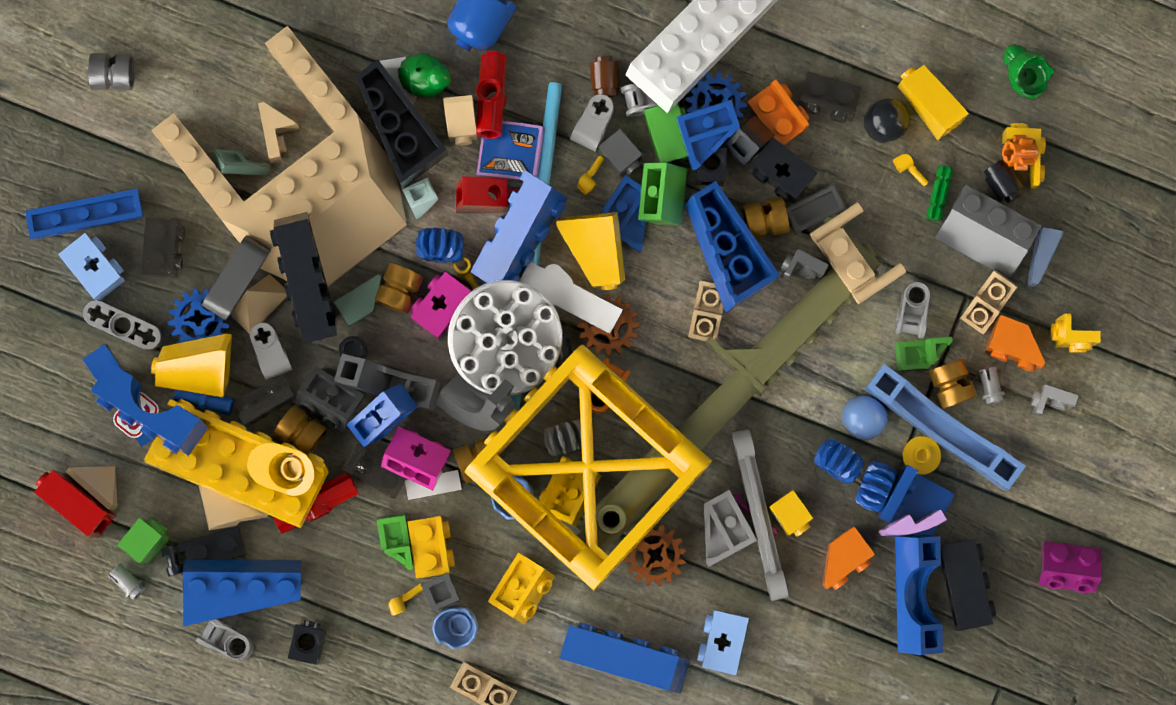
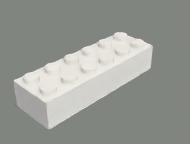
M693 0L630 63L626 76L668 113L778 0Z

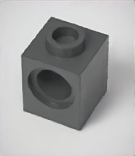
M621 129L598 146L600 155L619 177L625 173L629 176L641 166L639 161L642 159V153Z
M449 573L421 585L433 612L461 600Z

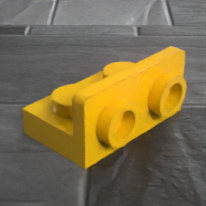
M442 516L408 521L416 579L450 574V567H455L453 549L447 550L446 539L451 538L449 522L443 521Z
M518 552L488 602L517 621L526 624L536 613L537 605L543 595L547 594L551 589L555 575Z

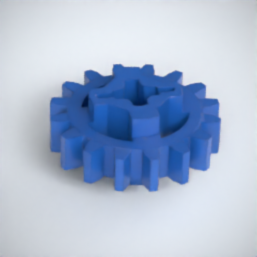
M718 72L716 78L712 79L711 75L707 73L705 81L700 80L696 84L697 88L693 87L689 91L693 97H687L685 103L692 107L686 110V114L698 111L697 98L701 94V98L704 100V105L701 109L710 107L711 99L714 101L720 99L721 103L734 98V110L737 119L742 120L744 115L739 110H745L747 104L740 102V100L746 97V93H738L741 84L738 82L732 85V76L729 75L723 80L721 79V72ZM711 86H720L724 89L716 90L713 89Z
M195 288L193 289V296L183 292L184 300L182 302L174 300L178 308L177 310H169V313L175 319L169 321L168 325L176 327L171 333L173 337L182 336L179 343L222 335L223 329H231V326L225 323L224 319L211 311L208 312L202 306L204 299L210 291L209 289H205L203 295H200L199 290ZM191 304L189 312L183 315L184 310ZM199 313L206 317V320H203L201 323L202 326L191 322L198 319ZM218 324L215 331L209 335L208 331L211 327ZM183 328L194 329L196 338L188 336Z

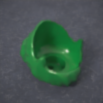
M1017 44L1009 45L1003 53L1004 64L1008 67V79L1011 89L1020 97L1034 101L1041 97L1047 88V81L1051 79L1052 74L1055 72L1045 57L1039 52L1027 51L1025 47Z
M429 53L408 56L401 62L398 68V78L403 89L414 97H436L449 86L452 79L448 68L438 58Z

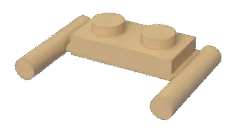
M857 202L810 233V236L853 295L855 301L860 304L905 274L906 270L899 263L877 279L875 278V273L844 229L840 228L863 212L862 207Z

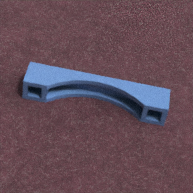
M885 364L878 369L864 389L865 392L1003 491L1011 488L1026 467L1006 451L951 417Z

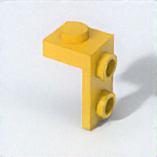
M1024 123L1011 124L1010 127L1003 131L1002 144L1007 143V140L1013 141V135H1026L1027 138H1033V142L1038 147V158L1034 165H1030L1029 189H1036L1040 182L1044 181L1045 166L1040 165L1041 154L1045 153L1046 139L1041 137V129L1028 128V125Z

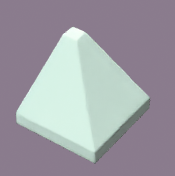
M428 178L402 189L416 220L421 218L438 200Z

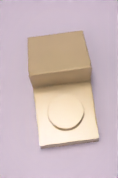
M264 102L258 103L269 159L272 163L283 161L282 153L287 152L283 135L278 136V134L300 128L296 122Z

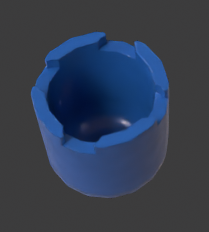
M457 0L447 21L448 29L457 38L455 44L469 52L472 47L478 50H487L492 48L518 7L512 2L504 0Z

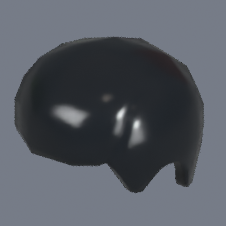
M888 98L874 103L864 116L866 132L870 138L879 143L899 139L910 126V114L906 106L895 99Z

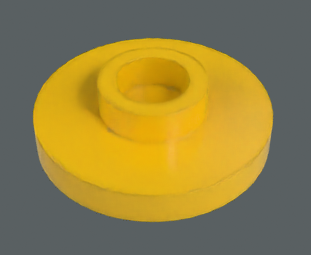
M920 436L911 439L905 445L902 458L905 466L909 465L918 470L917 474L925 475L938 467L941 460V451L938 444L931 438Z

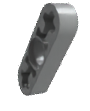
M95 300L89 302L83 309L84 320L89 325L143 350H156L162 343L163 336L157 327L108 304ZM99 307H102L101 312L111 317L109 328H105L108 322L103 319L97 318L95 322L93 321V316L90 314L92 309L97 310ZM120 318H127L131 323L130 330L127 333L120 334L115 329V324ZM137 323L141 324L138 330L148 334L150 330H153L152 335L156 338L154 343L148 342L147 345H144L145 339L135 334ZM135 334V339L131 340L130 338Z

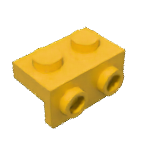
M1065 313L1055 320V324H1051V340L1055 341V348H1069V353H1086L1087 350H1092L1093 346L1101 343V331L1071 330V313Z
M564 456L560 460V462H573ZM594 472L596 488L602 475H600L597 472ZM583 473L552 474L547 488L540 494L539 501L558 519L575 527L584 512Z

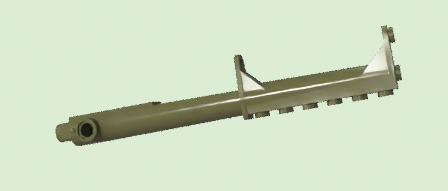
M836 215L827 216L823 220L824 224L836 217ZM844 229L875 273L876 278L879 274L876 269L881 264L875 258L877 254L867 244L862 246ZM834 268L805 294L751 349L724 350L710 337L705 341L707 346L734 373L678 428L700 450L716 436L755 393L761 396L766 391L763 387L764 384L770 387L781 376L778 370L784 364L790 366L801 355L797 350L804 343L810 346L818 338L820 333L817 330L823 323L829 326L840 315L837 309L843 303L849 306L853 302V295ZM653 447L644 458L664 456ZM669 469L631 470L596 506L598 547L606 552L677 476ZM606 515H614L618 519L619 525L609 528L604 525L603 518ZM584 518L576 526V530L579 532L577 536L586 543Z

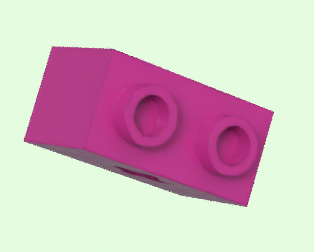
M444 272L442 276L437 274L427 287L430 289L424 299L419 297L410 309L413 312L411 315L412 321L438 340L448 330L452 316L460 302L472 292L447 272ZM445 298L446 308L444 310L439 308L435 311L434 300L441 301Z
M398 427L384 453L381 467L433 491L448 462L451 450L445 448L439 442H431L419 436L413 430H405Z

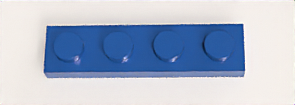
M138 189L25 211L31 240L144 218Z

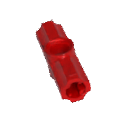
M487 51L481 55L480 82L476 87V94L478 96L476 134L478 137L486 139H497V137L502 136L503 112L507 103V96L505 94L507 56L497 51ZM497 92L495 96L487 98L490 93Z
M348 472L322 485L304 523L307 521L312 522L333 511L334 507L359 495L357 487ZM273 517L281 534L288 533L297 528L292 524Z

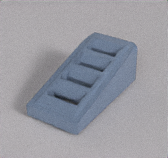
M1042 227L1037 233L1028 274V287H1035L1041 281L1063 236V231Z

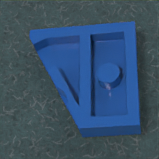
M732 100L676 117L692 170L698 169L710 155L740 128Z
M625 175L600 214L618 212L621 242L640 254L643 247L645 221L638 220L642 186Z

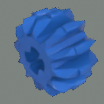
M436 227L422 229L418 231V238H416V254L421 259L436 263L457 262L462 259V253H464V237L460 232L453 229Z
M826 439L817 450L814 458L815 464L825 471L826 474L846 484H852L857 479L865 464L863 458L854 452L853 449L833 439Z
M871 462L856 495V503L870 511L879 512L882 510L897 475L896 470L883 462Z

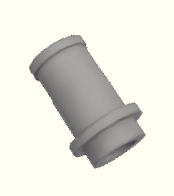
M997 367L988 368L991 380H988L986 369L978 371L984 391L982 399L986 400L987 405L1003 402L1005 392L1001 391Z
M122 564L116 566L108 576L126 593L125 597L127 599H137L146 589L143 586L144 582L142 580L138 581Z

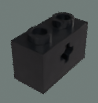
M774 137L750 166V169L753 170L751 173L753 177L762 184L768 182L775 188L774 193L778 197L782 196L785 202L790 200L795 203L817 175L814 169ZM786 168V176L783 175L780 178L776 176L777 169Z

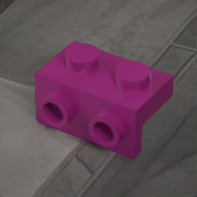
M1044 541L1042 546V572L1039 577V585L1050 589L1076 590L1080 593H1095L1102 579V549Z

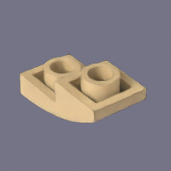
M994 269L960 319L984 335L1018 285Z
M700 279L688 334L689 338L706 341L710 337L715 341L717 340L723 305L714 282Z
M465 662L462 663L450 686L451 689L476 701L480 705H510L517 693V690Z

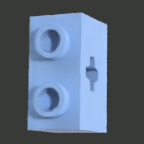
M84 233L58 255L93 299L101 301L125 281L121 276L124 270L114 258L109 261L104 255L103 251L106 250V247L97 236L91 238ZM92 260L97 262L99 269L96 272L91 269L90 262Z
M713 610L712 616L707 615L703 632L708 633L706 644H700L697 660L702 661V668L732 675L737 674L749 618ZM723 633L726 634L725 639L730 641L729 646H724L722 651L718 650V644L714 643V639L720 638Z

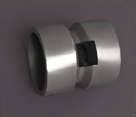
M91 53L88 65L91 90H108L110 86H113L115 90H132L135 78L132 53H115L113 57H110L108 53Z

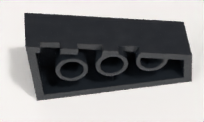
M378 59L355 76L403 189L447 157V150Z
M308 212L274 220V229L269 230L273 247H279L281 256L277 257L280 273H285L288 283L284 284L288 301L292 300L294 310L292 311L295 327L300 329L303 344L337 336L336 315Z

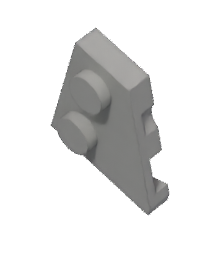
M730 490L704 503L706 564L708 567L757 541Z

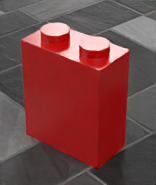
M52 470L50 473L45 472L36 482L38 488L34 493L88 537L99 538L116 518L114 513L62 472Z

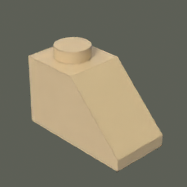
M472 95L443 98L449 142H455L457 146L472 144V140L478 139Z

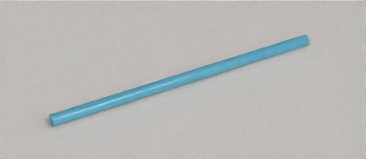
M554 82L548 84L543 122L545 129L538 171V179L547 185L550 184L563 86L560 83ZM539 242L534 250L535 255L531 261L538 266L542 242ZM522 393L510 396L517 405L515 409L518 411L520 410Z

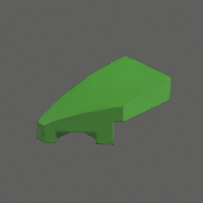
M952 337L895 343L898 372L928 369L938 361L944 349L953 341Z
M406 514L377 517L381 548L384 549V553L402 563L408 570H413Z

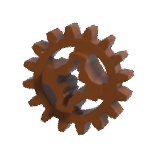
M607 294L605 301L623 309L613 327L614 337H612L611 333L594 325L589 327V322L585 320L578 323L577 328L584 329L585 331L579 335L580 340L586 338L589 340L586 348L589 349L595 346L596 355H599L601 350H606L607 357H610L611 350H615L618 355H621V347L623 345L628 349L631 348L632 345L628 340L629 338L637 339L638 335L632 329L639 328V323L632 321L637 316V312L629 313L630 302L622 305L620 304L621 296H618L615 301H611L610 294ZM628 324L627 332L620 340L618 335L619 329ZM599 336L608 339L610 344L600 343L595 338Z
M660 525L658 531H654V528H652L630 552V557L624 559V562H631L632 567L628 569V573L634 571L638 573L635 579L637 582L645 578L646 586H650L652 580H656L657 586L661 587L662 579L665 578L671 583L673 582L672 573L676 575L681 574L677 566L685 565L686 561L680 559V555L684 554L686 549L678 548V544L682 542V539L674 540L672 538L674 535L673 529L666 534L664 533V525ZM651 536L662 537L655 544H648L643 541ZM663 544L660 557L663 558L662 561L656 560L649 567H646L650 555L647 553L648 550L654 551ZM669 544H671L674 550L673 562L667 558L666 548ZM636 549L643 554L644 562L640 568L635 558ZM655 567H662L666 570L665 573L660 575L648 574Z

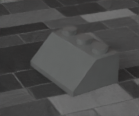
M965 185L959 192L934 239L992 271L994 269L1010 279L1028 252L1042 225Z

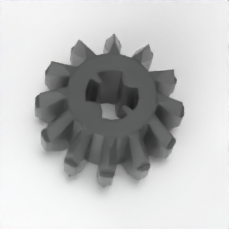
M580 419L546 428L543 432L545 447L550 455L556 456L582 448Z

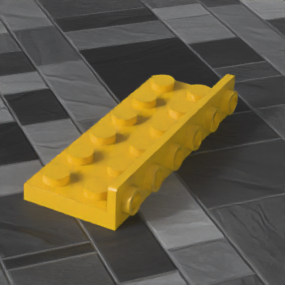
M180 399L179 402L169 400L167 404L169 409L179 405L198 417L208 429L189 456L181 451L177 455L172 453L162 445L164 440L156 437L144 458L147 464L296 527H302L329 473L321 457L312 453L308 454L314 466L315 477L311 488L304 494L288 495L263 487L250 476L247 462L251 451L259 444L266 442L275 443L272 442L270 436L262 432H256V434L248 432L245 426L235 421H231L230 424L220 420L221 417L209 410H205L204 413L195 410V406L185 400ZM285 442L282 443V445L297 449L291 444Z

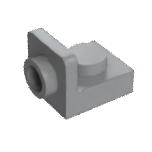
M1043 385L1040 387V390L1036 389L1034 391L1030 405L1034 406L1033 414L1036 415L1043 413L1046 401H1050V407L1066 411V407H1075L1079 395L1049 385Z

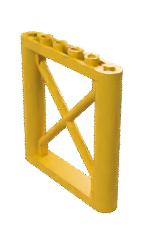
M582 344L559 368L554 366L543 378L546 382L539 390L535 387L524 398L526 404L519 411L514 409L504 420L506 425L500 432L495 430L484 442L487 446L470 463L465 473L595 591L700 477L712 460ZM568 380L572 381L579 388L582 461L508 465L499 455ZM591 391L664 457L594 461ZM669 469L679 479L608 556L598 547L594 472ZM583 473L586 543L512 476Z

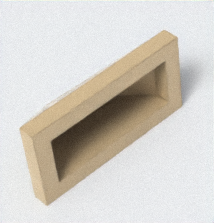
M270 274L244 293L231 313L232 318L250 334L255 325L263 323L287 298L285 288Z
M115 466L69 467L66 470L67 474L108 510L114 511L117 508Z

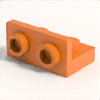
M775 79L771 82L770 86L751 98L746 104L753 114L775 134L774 138L785 146L807 130L809 116L802 106L796 107L790 99L793 95L786 84H779Z

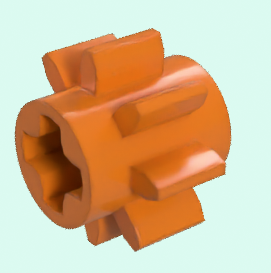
M1013 135V141L1007 140L1002 150L1003 159L1008 163V167L1025 171L1028 169V165H1034L1039 153L1033 138H1027L1026 135Z

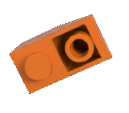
M1003 315L996 318L985 348L986 351L992 352L990 356L1003 362H1007V359L1018 362L1017 367L1029 372H1034V369L1040 370L1043 368L1045 361L1029 326Z
M851 527L828 544L822 583L825 589L833 587L837 590L849 581L846 575L855 569L860 573L872 564L870 558L875 554L855 527Z

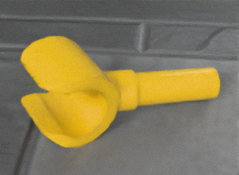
M902 154L893 159V163L900 173L908 169L923 186L929 182L916 169L910 155Z
M598 156L590 170L582 175L577 183L578 189L584 195L590 193L597 185L591 178L605 160L601 156Z
M463 258L468 265L464 271L458 270L454 263L457 275L465 278L473 290L480 287L471 273L472 266L467 258Z
M418 584L406 594L390 600L388 608L392 616L407 611L404 602L410 600L423 590L421 584Z

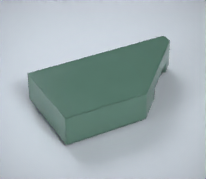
M216 149L213 150L211 155L212 161L223 174L268 176L271 169L270 165L265 162L256 163L248 160L249 155L238 150Z
M379 274L334 301L349 327L374 312L376 305L374 298L382 280Z

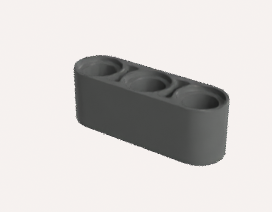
M246 235L207 294L202 306L222 319L227 320L271 250Z

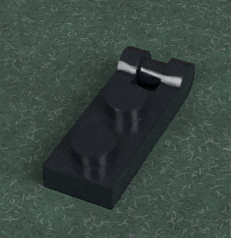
M239 526L161 549L162 557H166L169 567L166 568L168 577L183 573L184 563L179 564L177 554L185 552L187 559L229 560L247 554Z

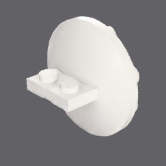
M513 280L489 282L470 292L456 308L448 331L449 353L458 373L476 389L492 394L506 379L514 386L509 396L518 395L539 385L549 370L556 365L562 347L561 322L553 304L536 288Z

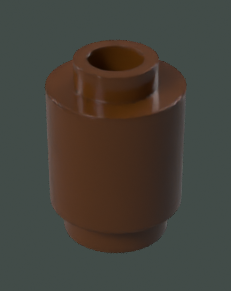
M612 56L595 57V62L590 63L591 91H594V95L602 94L609 98L617 96V90L620 89L618 61H612Z

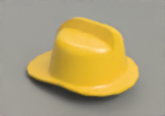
M266 442L255 447L248 457L247 468L249 474L256 483L263 487L296 496L304 494L311 488L314 482L315 470L313 463L300 450L278 443Z

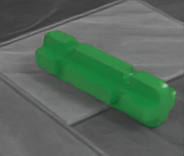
M939 166L937 168V180L934 181L929 202L931 206L928 207L926 215L929 220L940 221L943 217L944 209L942 207L946 204L950 187L948 182L952 179L953 168Z

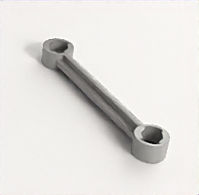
M749 429L732 432L734 449L740 465L769 597L771 601L787 598V585L781 569Z

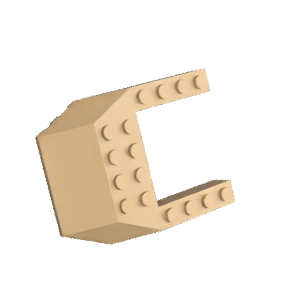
M286 26L269 39L265 45L333 131L330 136L247 200L243 201L175 113L151 131L239 243L247 235L271 250L260 269L276 275L287 281L285 273H280L277 257L281 256L279 247H273L269 230L274 229V220L308 212L327 286L329 287L404 229L407 223L397 175L388 154L290 28Z

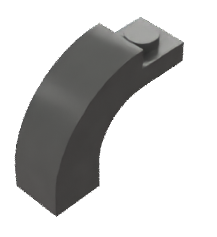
M346 354L341 356L334 382L375 396H379L383 391L401 384L418 407L433 411L442 383L436 380L393 370L366 359Z
M459 373L440 391L436 403L454 419L471 428L482 431L496 429L517 406L509 396L514 386L506 379L492 394H488L470 385Z

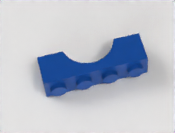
M110 363L91 389V392L98 397L96 403L109 412L114 408L120 412L118 417L131 426L136 422L142 426L140 431L152 440H155L156 437L164 440L162 445L172 453L177 455L181 451L189 456L208 427L198 417L179 405L162 413L143 411L140 404L142 385L133 376Z
M895 536L898 652L916 655L943 653L942 623L931 613L926 598L928 578L935 568L941 566L940 536Z

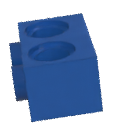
M399 384L383 391L352 419L347 426L362 446L367 447L382 440L418 406L404 387Z

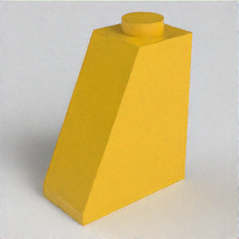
M925 65L918 69L913 66L900 76L903 80L898 85V88L937 140H940L961 125L969 113Z
M618 212L568 216L557 220L558 230L592 287L601 286V290L617 289L618 284L625 280Z
M222 334L163 346L159 357H154L152 361L151 374H155V386L223 397L229 383L232 335Z

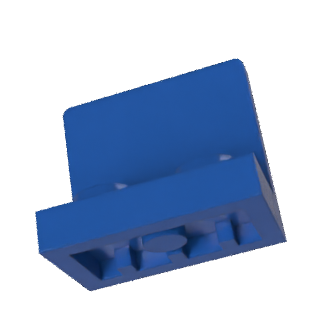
M907 465L903 467L877 518L891 524L902 516L910 515L915 523L933 511L941 510L945 514L954 494L917 474L918 470ZM938 525L930 529L908 535L933 536Z

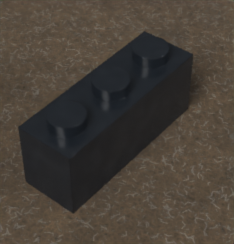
M974 538L940 545L941 567L955 631L992 625V618L996 617V610L993 601H988L986 589H990L987 572H982L980 561L984 560L981 544H976Z

